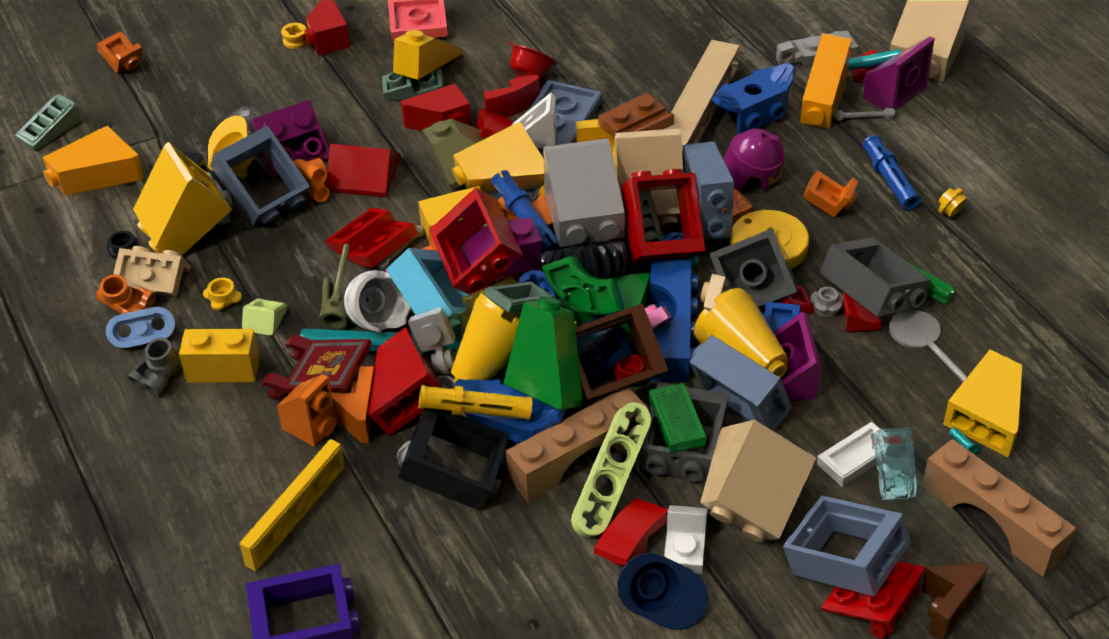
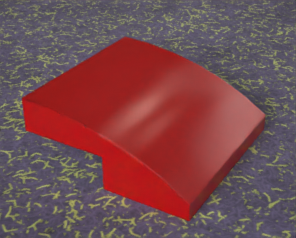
M370 208L326 239L325 242L329 248L339 255L342 254L344 244H349L348 260L364 267L373 268L418 235L414 223L394 221L390 210Z

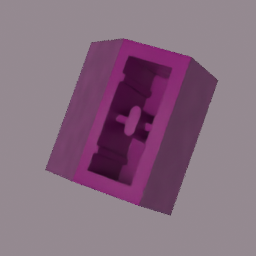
M310 99L253 118L248 124L251 134L268 125L293 162L297 159L310 161L316 158L321 160L329 158V148ZM264 152L259 153L274 177L279 176Z

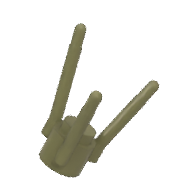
M344 244L331 298H329L330 280L327 277L323 279L322 309L319 320L326 327L334 330L344 329L347 323L355 324L346 313L344 296L340 295L350 250L349 244Z

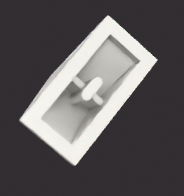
M553 93L547 95L512 123L514 125L521 122L537 149H544L543 147L556 144V96Z

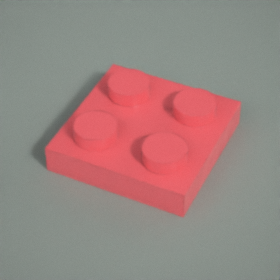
M388 0L392 42L409 30H419L424 35L433 38L448 36L444 0Z

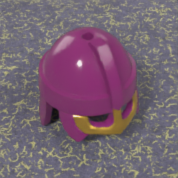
M757 128L734 136L723 157L734 181V189L740 192L750 177L759 178L763 190L768 191L780 179L785 161V151L783 143L778 136Z

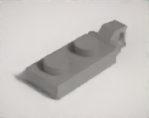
M847 30L829 34L852 39L850 57L857 55L858 46ZM822 35L778 44L776 60L779 65L787 62H801L803 66L813 65Z

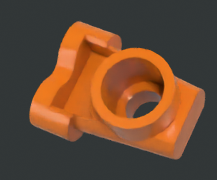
M320 158L310 161L303 159L295 160L294 164L310 185L308 190L309 196L319 203L325 202L329 198L330 191L324 185L327 179V169L324 162Z
M113 274L101 281L100 288L96 292V300L112 310L124 314L151 308L156 300V293L142 286L139 289L128 286L124 277Z

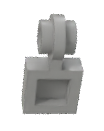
M443 307L411 316L408 324L421 353L435 349L436 353L431 355L434 371L437 374L442 373L446 376L452 374L451 369L457 354L453 348L447 349L445 345L454 343L456 336Z

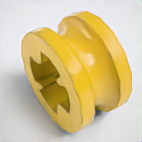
M290 23L282 28L281 34L285 47L298 49L307 44L304 35L305 25Z

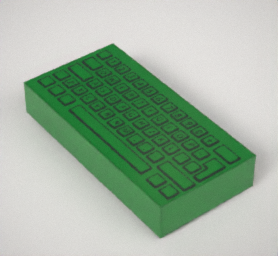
M684 383L649 390V400L670 453L706 445L705 432Z

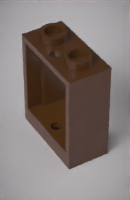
M643 303L575 327L576 340H580L628 323L645 371L591 390L579 359L583 404L613 394L626 386L632 387L660 377L668 371Z

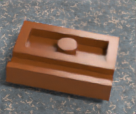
M649 93L638 96L598 115V125L614 139L616 133L663 130L674 124V114L672 112L667 113L666 107Z

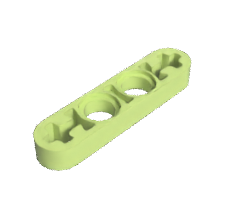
M628 403L616 412L572 513V527L582 537L590 538L599 535L605 531L611 520L651 423L648 409L640 403ZM635 413V421L640 423V425L631 428L628 436L621 435L627 430L630 421L625 416ZM613 443H619L627 450L625 462H616L610 456V447ZM599 476L608 477L612 481L613 492L610 496H603L597 491L595 483ZM595 503L605 504L606 508L603 505L598 507L593 516L598 525L587 528V520L582 515L591 512Z

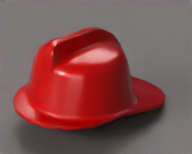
M506 41L512 45L509 64L510 68L516 73L517 78L538 74L540 81L545 78L552 66L557 65V62L546 54Z

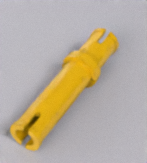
M421 385L419 409L451 411L452 415L459 416L461 412L530 420L532 398L529 396L520 397L465 391L462 386L447 389Z

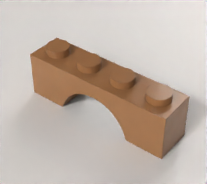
M626 386L560 421L551 428H547L506 450L508 479L527 502L559 486L565 471L579 456L592 448L602 446L612 420L620 408L631 402L644 405L648 411L649 408ZM635 413L625 416L630 421L627 430L621 435L628 436L631 428L640 425V423L635 421ZM613 443L611 445L618 452H621L625 449V447L619 443Z
M951 439L928 458L922 487L950 508L960 503H967L985 511L999 524L1006 534L1012 554L1042 577L1068 555L1076 527L958 442Z

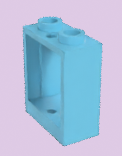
M408 248L386 271L415 315L443 307L455 335L463 336L476 298L452 286L438 251Z

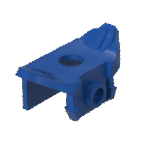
M787 62L782 65L752 71V75L732 84L724 83L711 100L720 106L727 115L732 112L738 113L736 134L754 128L758 129L787 115L789 90L794 83L797 70Z
M458 379L452 388L462 386L465 391L520 397L529 396L514 388L503 385L501 380ZM531 397L532 412L530 420L474 413L465 414L466 417L509 434L505 447L508 450L560 422L566 411L559 410Z

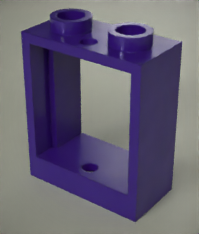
M340 563L246 583L253 639H354V634L361 633L357 610L349 611L347 602L355 601L351 578L343 579ZM335 593L340 622L272 636L268 607Z

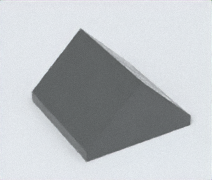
M773 228L710 253L717 275L724 276L729 281L728 290L734 288L743 289L752 296L758 307L765 305L766 301L772 302L798 292L790 259Z

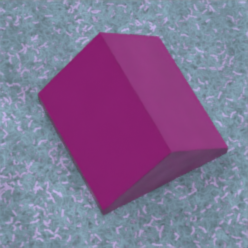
M802 311L773 332L788 356L787 370L781 377V381L789 401L817 399L821 364L808 314Z

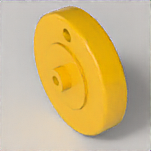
M759 210L742 216L734 223L730 245L773 228L790 259L792 269L802 263L807 256L809 247L808 230L799 219L788 213L777 210Z

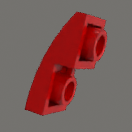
M538 74L510 79L508 88L483 92L484 109L507 118L529 109L540 93Z
M482 108L479 109L477 118V129H480L479 137L486 139L512 126L510 118Z
M638 498L634 499L607 527L594 548V554L609 559L613 564L625 566L629 560L647 551L648 537L667 524L668 509Z

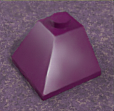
M929 36L884 61L875 69L869 70L863 80V99L882 109L889 107L896 111L927 87L935 38Z
M532 218L508 220L523 256L501 276L539 269L542 239ZM483 225L461 245L469 266L496 243L488 225Z

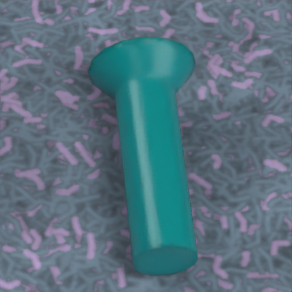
M956 427L950 430L949 434L974 455L979 451L980 445L973 444Z

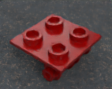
M898 561L875 596L835 586L821 606V610L869 620L871 625L870 632L875 637L882 639L892 634L894 625L897 622L896 619L903 617L905 610L910 606L911 599L921 590V577L926 571V566Z

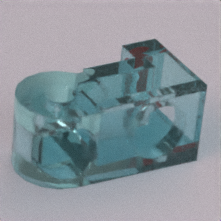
M912 427L879 429L871 434L872 449H875L877 470H879V488L882 499L914 498L917 482Z

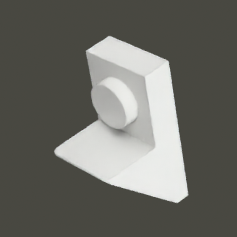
M670 505L667 515L664 556L701 575L707 508Z

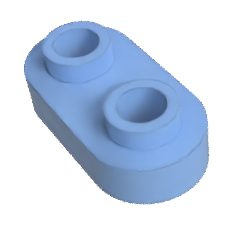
M152 307L116 315L106 326V336L111 344L119 348L146 344L156 338H168L175 329V318L168 309L163 307ZM155 317H161L164 320L165 325L163 329L155 330L152 327V320ZM122 324L128 325L131 329L128 337H121L118 334V328Z

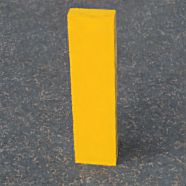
M330 439L241 540L239 545L246 567L254 571L259 570L345 469L340 443Z

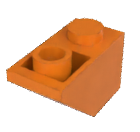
M324 374L300 383L277 405L282 430L313 447L324 437L329 436L337 425L329 377Z

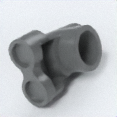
M156 338L150 341L144 351L147 360L142 365L137 364L127 376L128 379L137 387L145 388L151 394L158 397L169 385L167 380L180 369L181 360L179 352L181 347L166 338Z

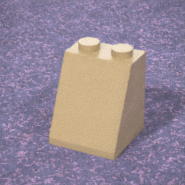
M907 0L892 39L890 51L896 49L904 51L929 36L935 38L928 78L944 82L963 43L970 0Z
M680 128L615 134L613 161L621 195L623 194L621 184L631 178L632 173L651 171L652 175H663L664 171L670 169H682L683 172ZM677 189L651 191L660 228L678 226V223H681Z
M756 420L723 427L718 436L700 503L711 509L710 515L727 524H736L743 529L741 533L753 541L762 543L763 540L780 539L816 457Z

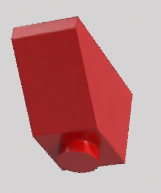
M321 0L306 17L308 29L304 30L308 46L313 45L318 56L350 48L347 24L334 0Z
M456 84L400 101L405 128L423 131V129L432 126L436 122L448 119L472 126L470 103Z

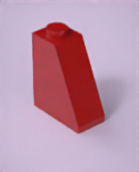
M406 327L377 347L368 414L388 436L423 412L424 408L419 409L421 385L443 388L426 352L421 353L416 339Z

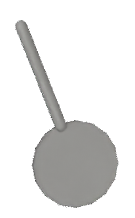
M920 310L901 311L892 317L889 323V333L895 341L909 348L922 349L929 347L962 382L965 381L967 376L935 344L941 334L940 324L936 318Z

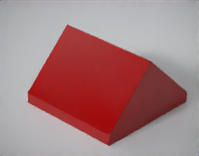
M330 144L326 187L330 192L387 197L401 159V153L384 148Z

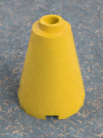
M734 288L714 298L713 300L717 304L709 312L704 308L695 323L694 335L700 344L705 343L713 335L781 378L787 370L788 356L752 296L741 288Z
M484 290L476 298L451 369V373L455 376L454 383L458 379L492 380L509 363L520 315L504 310L483 295Z

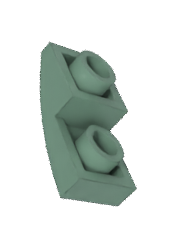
M441 68L432 71L419 80L393 72L382 76L383 94L387 99L406 100L445 87Z

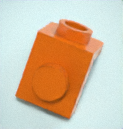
M122 31L97 43L98 52L117 74L125 70H133L141 62L142 46L139 43L133 46Z
M817 170L811 177L803 198L832 217H835L843 208L848 210L857 198V194L854 191L858 180L852 178L843 187Z

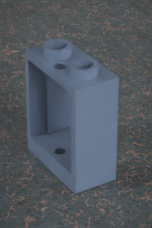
M268 125L215 153L210 165L252 227L261 222L264 225L269 224L279 217L280 211L287 207L290 210L299 207L305 202L306 199L304 197L310 188V185ZM264 152L291 192L259 209L231 168Z
M715 142L683 145V173H695L704 241L731 238L734 181ZM724 207L727 208L726 211L721 212V209H722V208H724Z
M711 335L705 343H701L694 350L690 364L702 389L729 394L728 408L748 421L756 420L774 431L792 409L780 377L715 336Z
M821 495L812 509L806 513L805 518L795 532L788 537L783 548L793 575L875 596L910 545L911 540L902 513ZM834 531L868 539L855 560L820 552V550Z

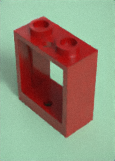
M682 169L666 170L663 172V175H652L651 171H639L632 173V177L621 184L632 262L651 261V259L692 258L705 251L695 173H683ZM677 189L683 239L645 242L639 192Z
M477 187L469 192L429 230L452 286L474 298L479 296L482 290L485 291L487 287L523 256L498 200ZM487 222L496 243L469 266L461 245Z

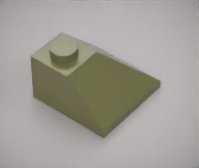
M453 119L439 121L423 129V133L432 161L452 190L460 186L452 173V168L455 167L453 155L485 138L479 137L480 129Z

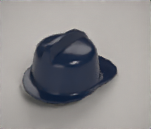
M655 553L639 554L629 560L620 571L617 587L618 595L624 606L633 613L662 627L673 630L688 628L697 623L706 611L708 593L701 577L691 569L665 556Z

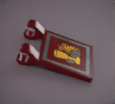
M291 335L285 346L286 348H295L291 353V357L294 360H299L290 377L286 378L276 373H268L261 384L262 386L271 387L268 391L270 398L278 399L285 393H291L300 383L324 374L329 377L331 393H345L371 348L372 342L370 339L310 340L300 335Z

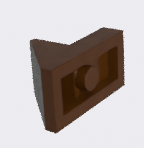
M979 562L936 566L926 569L921 589L925 594L935 599L928 612V615L932 617L929 629L930 635L937 639H945L982 590L989 566Z

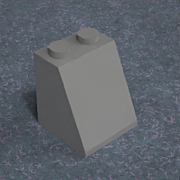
M608 138L543 147L545 201L559 246L565 247L625 238V211Z

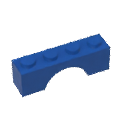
M651 259L650 304H655L658 308L666 306L673 318L667 325L653 330L668 371L662 376L648 381L689 382V368H692L690 360L694 350L697 348L690 347V343H697V338L694 335L696 322H690V318H697V298H691V294H697L698 274H691V260Z

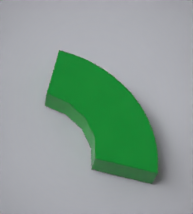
M570 256L542 266L549 284L557 295L583 312L595 315H611L625 310L617 279L603 280L591 276L582 268L577 256Z

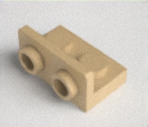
M133 246L132 250L119 249L113 274L124 277L128 286L137 289L142 286L155 292L156 295L177 297L182 273L190 272L191 265L182 257L181 253L176 251L163 250L162 254L154 253L145 247Z

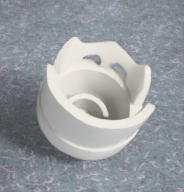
M373 270L361 273L349 283L344 294V306L349 318L358 326L373 332H381V330L387 328H397L405 325L411 311V307L390 275L384 271Z

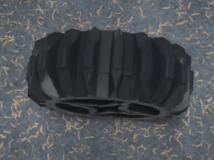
M611 240L554 247L544 250L540 255V271L542 272V266L570 256H577L584 270L591 276L603 280L622 276L629 271V252H627L626 244L621 241Z

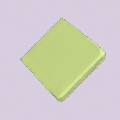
M257 298L243 307L242 329H254V332L258 334L273 335L287 311V304Z

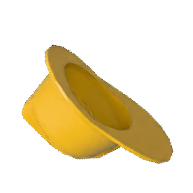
M242 116L229 117L221 122L213 131L208 144V168L213 171L210 165L215 153L248 136L245 118ZM255 156L231 168L234 174L242 179L247 177L248 167Z

